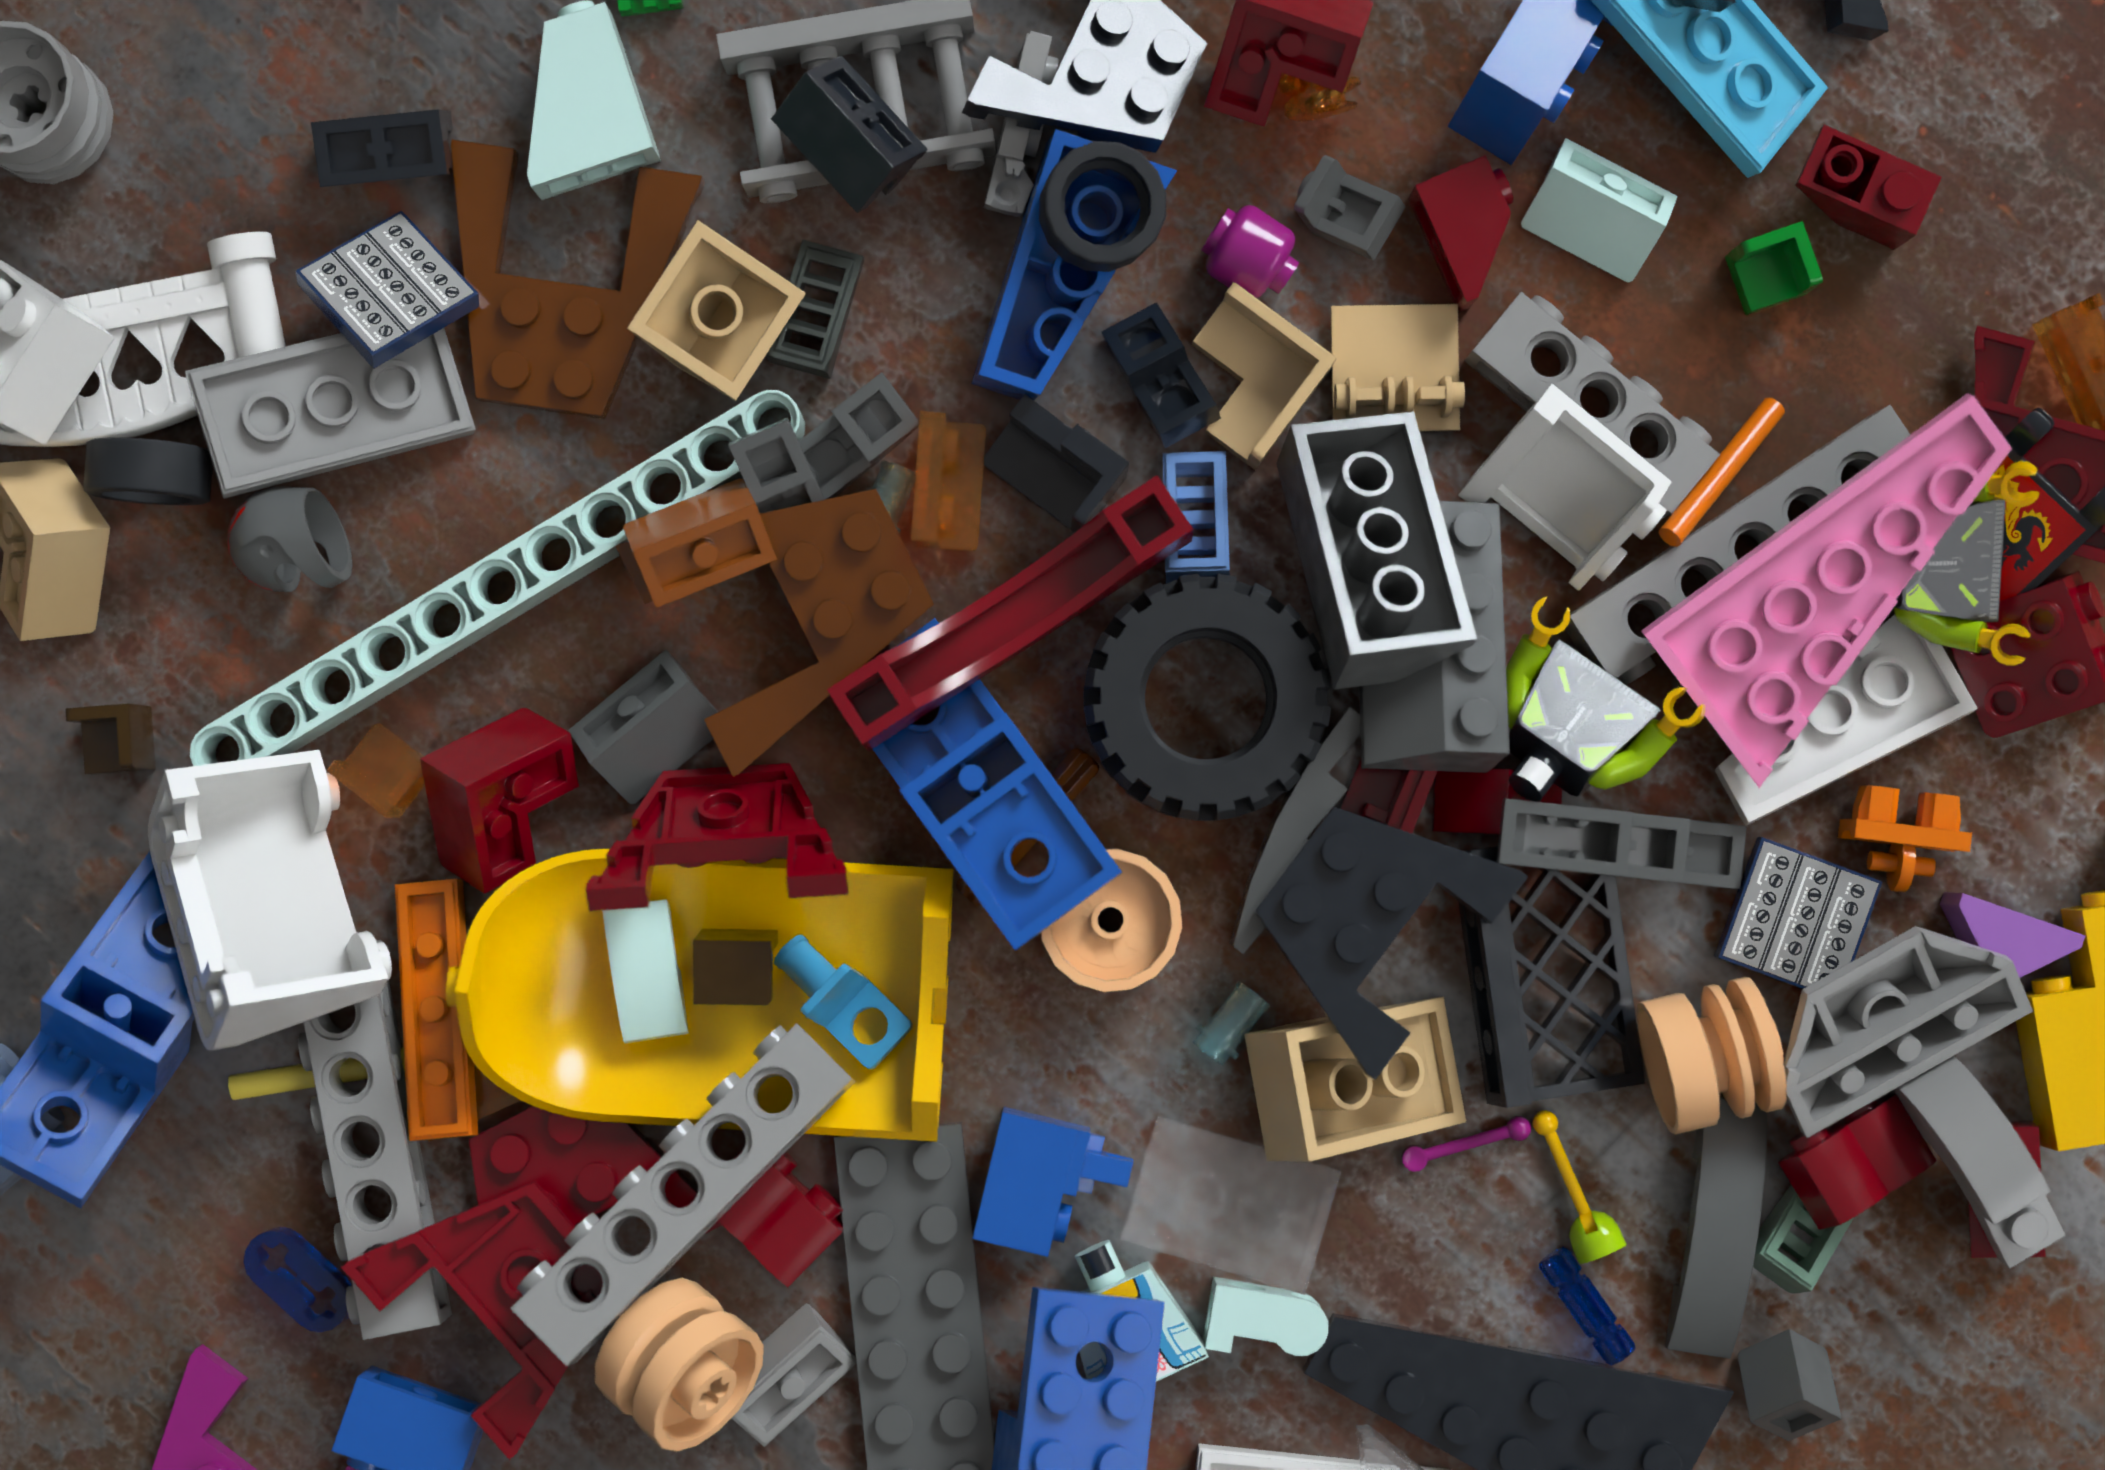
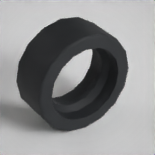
M1094 141L1072 149L1055 165L1039 197V222L1047 243L1064 261L1085 271L1110 272L1132 264L1155 242L1166 219V191L1158 170L1141 152L1119 142ZM1094 169L1112 170L1123 175L1134 186L1140 201V217L1134 231L1124 240L1111 245H1096L1080 238L1070 227L1065 215V196L1070 184L1081 174Z
M139 438L93 439L86 443L83 489L89 495L117 501L159 505H202L210 502L213 464L208 449L195 445Z

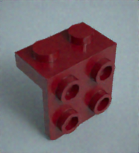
M2079 570L2056 578L2041 587L1999 601L1998 622H1986L1987 629L1995 631L2008 624H2018L2027 629L2030 633V638L2021 637L2014 633L2005 634L2000 638L2001 650L2010 656L2024 657L2025 660L2017 665L2002 664L1994 658L1991 649L1982 648L1979 653L1951 647L1966 688L1977 706L1975 711L1986 735L1998 738L2105 702V634L2099 622V619L2105 616V610L2096 586L2091 581L2084 583Z

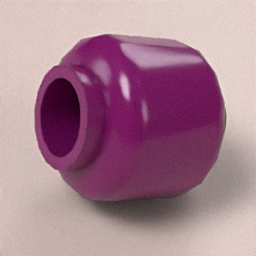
M1246 205L1236 213L1227 208L1201 248V251L1208 255L1205 267L1210 276L1228 288L1234 282L1257 299L1268 288L1279 294L1299 264V261L1290 256L1295 245L1294 233L1252 205Z

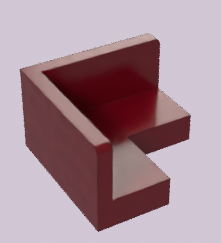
M1236 0L1204 107L1265 127L1282 73L1343 93L1373 7V2L1371 0Z
M520 708L420 758L439 861L444 868L484 894L536 864L528 813L579 787L570 732L528 708Z

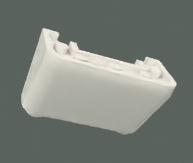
M320 750L165 770L149 816V849L202 1043L209 1051L235 1047L378 996L386 982L391 978V958L384 942L377 943L371 932L356 933L326 833L331 812L338 810L340 805L339 785L336 776L332 772L326 773Z

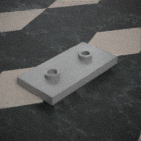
M444 328L375 369L344 335L339 333L186 371L188 386L223 499L474 434L476 430Z

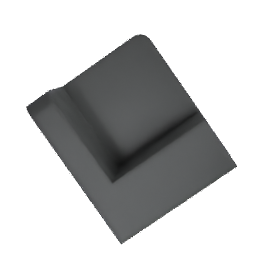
M1788 1329L1739 1352L1738 1361L1751 1423L1790 1441L1842 1419L1829 1356L1823 1346Z

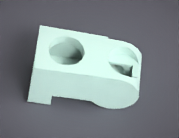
M1213 1276L1202 1338L1205 1349L1231 1353L1233 1337L1239 1336L1274 1342L1286 1353L1294 1356H1308L1318 1351L1325 1343L1328 1335V1320L1320 1304L1312 1296L1298 1291Z

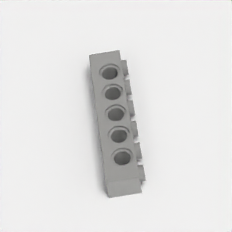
M1891 405L1871 414L1689 534L1680 546H1671L1571 612L1569 624L1564 630L1581 655L1613 677H1618L1623 684L1627 685L1656 666L1651 655L1657 652L1647 638L1634 634L1628 625V613L1634 604L1647 606L1653 612L1655 620H1657L1687 598L1681 588V579L1687 569L1699 571L1709 582L1738 561L1734 546L1740 534L1751 536L1760 545L1790 523L1788 508L1792 500H1800L1811 508L1842 485L1841 473L1845 465L1854 466L1861 471L1910 436V433Z
M389 980L378 996L353 1004L356 1010V1017L348 1030L338 1028L331 1021L328 1013L303 1022L305 1033L299 1034L298 1048L302 1065L305 1071H313L317 1096L311 1097L310 1100L311 1119L318 1135H325L329 1159L323 1160L322 1177L327 1195L330 1198L336 1197L341 1222L336 1223L334 1226V1241L341 1261H349L358 1255L435 1223L420 1142L409 1141L406 1077L401 1060L402 1046ZM348 1058L360 1061L367 1070V1084L360 1093L349 1090L340 1078V1068ZM358 1122L371 1124L379 1134L380 1144L374 1155H366L360 1152L353 1143V1130ZM370 1185L379 1186L389 1194L392 1207L387 1218L376 1217L367 1210L364 1196ZM431 1267L381 1312L353 1281V1286H348L346 1289L348 1315L353 1325L360 1324L363 1340L440 1325L452 1315L446 1280L435 1267Z
M797 1023L788 1032L781 1025L775 1028L753 1051V1054L759 1061L742 1078L735 1072H732L719 1083L706 1098L713 1107L695 1125L688 1119H685L674 1128L659 1145L666 1154L648 1172L641 1166H638L628 1174L612 1192L619 1201L601 1219L594 1213L588 1215L565 1238L564 1241L571 1249L553 1267L546 1260L541 1262L517 1286L523 1297L511 1309L566 1366L577 1363L614 1326L618 1318L641 1295L646 1293L856 1082ZM771 1077H785L793 1089L792 1101L782 1112L767 1113L759 1103V1089ZM736 1123L745 1133V1148L737 1158L724 1161L713 1151L712 1137L721 1125ZM686 1169L697 1179L698 1194L689 1206L678 1208L667 1199L665 1186L668 1178L674 1172ZM634 1216L643 1219L651 1231L650 1243L646 1250L639 1255L627 1253L621 1247L618 1239L621 1225L627 1219ZM584 1264L594 1266L603 1278L602 1292L591 1303L578 1299L573 1293L571 1286L574 1272Z

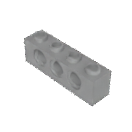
M1521 292L1464 361L1526 412L1551 384L1555 385L1581 408L1583 407L1580 395L1583 388L1594 387L1601 390L1608 398L1609 411L1606 417H1594L1598 422L1631 449L1630 435L1633 428L1643 427L1655 435L1658 441L1657 454L1654 458L1644 459L1672 481L1659 504L1667 509L1661 519L1671 515L1721 455L1709 445L1712 441L1710 434L1692 419L1682 416L1678 420L1660 405L1663 400L1661 394L1648 382L1637 376H1633L1629 380L1610 364L1613 361L1611 353L1599 342L1586 335L1580 340L1561 324L1564 316L1553 304L1538 295L1530 299ZM1545 347L1554 351L1560 360L1559 374L1554 377H1546L1536 372L1531 364L1532 349Z

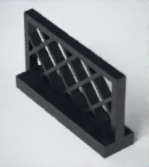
M1498 846L1462 850L1494 862L1497 861ZM1538 868L1542 873L1526 896L1522 899L1519 895L1515 894L1511 899L1510 903L1517 907L1513 914L1510 916L1508 903L1493 924H1488L1458 901L1487 1104L1510 1108L1532 1104V1101L1645 1084L1616 876L1594 874L1583 890L1558 870ZM1551 879L1577 898L1558 926L1533 907V904ZM1598 889H1599L1600 903L1593 898V896L1596 894V892L1598 891ZM1586 906L1601 917L1604 924L1605 936L1593 953L1567 934ZM1526 915L1551 934L1532 962L1515 950L1513 932ZM1560 943H1563L1586 961L1567 989L1541 970ZM1607 953L1609 966L1602 961ZM1517 964L1525 970L1520 980ZM1595 970L1610 980L1613 987L1614 999L1602 1016L1598 1015L1576 997ZM1535 978L1560 997L1541 1026L1524 1013L1522 996ZM1569 1006L1573 1007L1595 1025L1576 1052H1573L1550 1034ZM1616 1016L1619 1030L1611 1025ZM1526 1028L1534 1033L1529 1043ZM1604 1033L1621 1045L1625 1072L1603 1075L1585 1061ZM1546 1042L1569 1060V1062L1554 1083L1534 1086L1531 1060L1542 1044ZM1579 1069L1589 1076V1078L1572 1080Z

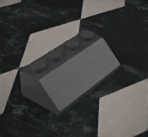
M1414 411L1292 424L1276 465L1334 690L1397 682L1473 646L1477 641L1476 632Z
M1439 501L1477 641L1473 646L1397 682L1359 686L1361 768L1488 773L1509 754L1500 506L1498 503Z

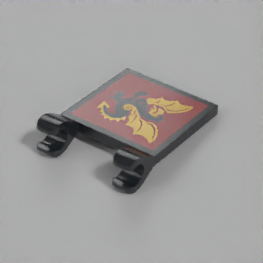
M2034 409L2005 437V440L2012 449L1998 466L1994 475H2003L2006 469L2013 463L2019 461L2029 462L2023 456L2055 424L2054 419L2044 409ZM2038 470L2035 475H2017L2009 480L2010 486L2019 493L2037 491L2039 496L2035 502L2025 507H2015L2005 502L2000 601L2037 588L2105 524V487L2079 510ZM1995 494L1994 496L2003 499L2001 494Z

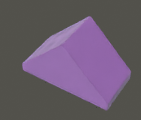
M1944 892L1940 902V906L1957 940L2006 955L2013 961L2019 978L2082 948L2085 939L2083 934L1964 893Z

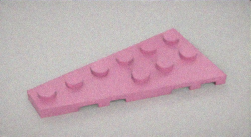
M1966 394L1641 630L1681 685L1687 688V693L1699 707L1701 704H1705V717L1759 788L1772 772V765L1792 739L1795 741L1807 725L1809 715L1830 687L1839 682L1897 604L1896 598L1917 570L1921 571L1935 553L1933 549L1958 515L1964 514L2012 449L1973 395Z

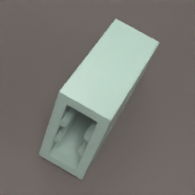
M592 1L575 2L560 9L557 13V18L544 22L527 169L530 186L541 200L661 161L615 20L605 2L594 5Z

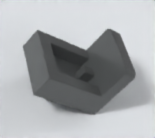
M1327 155L1322 157L1316 169L1308 173L1301 182L1297 193V201L1294 205L1295 212L1312 234L1372 261L1377 257L1406 208L1399 196L1347 174L1336 159Z

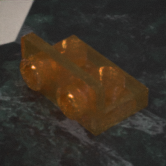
M920 411L911 541L915 548L957 551L977 550L979 544L986 440L984 425L948 422L946 413Z

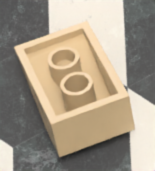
M1433 997L1378 1007L1411 1033L1376 1080H1372L1364 1073L1357 1063V1059L1340 1034L1333 1028L1327 1017L1244 1034L1267 1161L1311 1162L1465 1123L1466 1117L1444 997Z

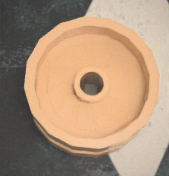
M1117 848L1106 849V851L1120 868L1122 874L1041 932L1042 942L1054 965L1076 984L1102 992L1130 990L1156 977L1175 954L1182 930L1180 899L1167 875L1147 858ZM1107 907H1114L1123 915V922L1120 923L1121 927L1115 932H1107L1105 928H1100L1098 924V915Z
M678 1278L662 1282L644 1293L618 1318L604 1339L595 1363V1383L602 1394L621 1412L633 1416L641 1430L662 1449L678 1452L697 1446L717 1433L739 1411L753 1390L763 1366L764 1345L755 1331L736 1315L724 1312L719 1301L700 1284L685 1278Z

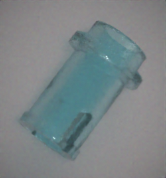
M883 460L879 465L880 469L871 490L877 489L899 534H901V529L897 527V524L912 489L918 482L919 476L901 465Z
M1238 981L1233 992L1206 1026L1198 1024L1195 1028L1199 1034L1192 1043L1221 1066L1226 1063L1229 1057L1236 1060L1239 1054L1235 1050L1245 1038L1244 1034L1250 1032L1262 1014L1268 1011L1270 1005L1253 990Z

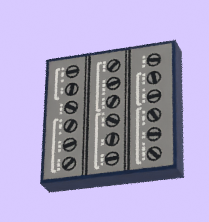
M403 211L394 214L295 271L297 285L373 369L479 307V293Z
M1757 837L1741 880V889H1738L1714 957L1804 989L1855 960L1883 881L1772 840Z

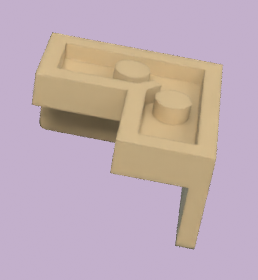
M1234 282L1226 291L1222 303L1192 342L1194 348L1241 382L1220 410L1221 419L1210 424L1205 434L1256 470L1337 359L1336 356Z
M60 458L0 463V547L4 551L0 581V609L20 641L88 634L96 629L110 526L89 495L84 491L83 486L66 461Z

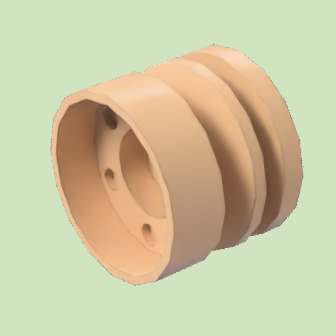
M1741 977L1729 980L1726 987V995L1719 985L1704 986L1701 993L1700 1018H1698L1692 1004L1683 993H1675L1638 1002L1636 1022L1646 1075L1661 1117L1671 1133L1676 1135L1717 1125L1720 1117L1719 1093L1723 1094L1734 1114L1740 1118L1752 1116L1755 1102L1765 1112L1784 1108L1787 1101V1083L1780 1037L1766 1003L1751 978Z

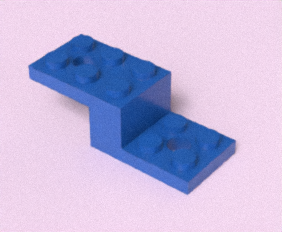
M934 618L900 644L934 627L939 622ZM979 679L939 705L940 710L934 721L927 725L910 724L873 748V751L901 788L899 791L1012 947L1017 951L1121 875L1122 871L1006 712L1004 713ZM1028 839L1042 842L1049 851L1047 868L1035 877L1021 876L1014 870L1011 862L1014 848L1020 842Z
M150 851L41 999L40 1032L0 1086V1165L79 1208H82L184 1060L190 1047L192 1022L195 1016L176 947L161 945L152 934L157 927L169 923ZM67 1106L77 1112L80 1121L70 1131L55 1133L44 1127L41 1118L50 1108Z
M1032 1287L1018 1411L998 1410L992 1470H1146L1165 1302L1158 1299ZM1098 1342L1106 1352L1105 1367L1096 1377L1083 1379L1076 1369V1356L1084 1345Z

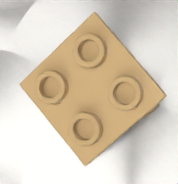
M1458 304L1331 306V351L1337 357L1332 366L1333 420L1414 411L1419 431H1460V408L1464 407L1465 387L1464 382H1459Z

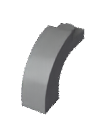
M1955 1056L1888 1092V1095L1896 1093L1922 1137L1947 1166L1969 1201L1997 1258L2008 1268H2012L2066 1236L2046 1197V1194L2050 1193L2051 1190L2029 1151L1987 1091Z

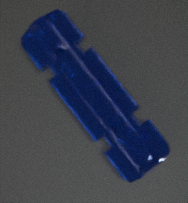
M1560 1247L1546 1255L1540 1261L1539 1269L1551 1286L1554 1288L1559 1287L1558 1296L1586 1336L1589 1338L1594 1337L1595 1340L1592 1344L1602 1359L1612 1366L1631 1355L1636 1349L1634 1341L1624 1327L1614 1323L1617 1317L1589 1277L1579 1273L1582 1267L1571 1251L1565 1247Z

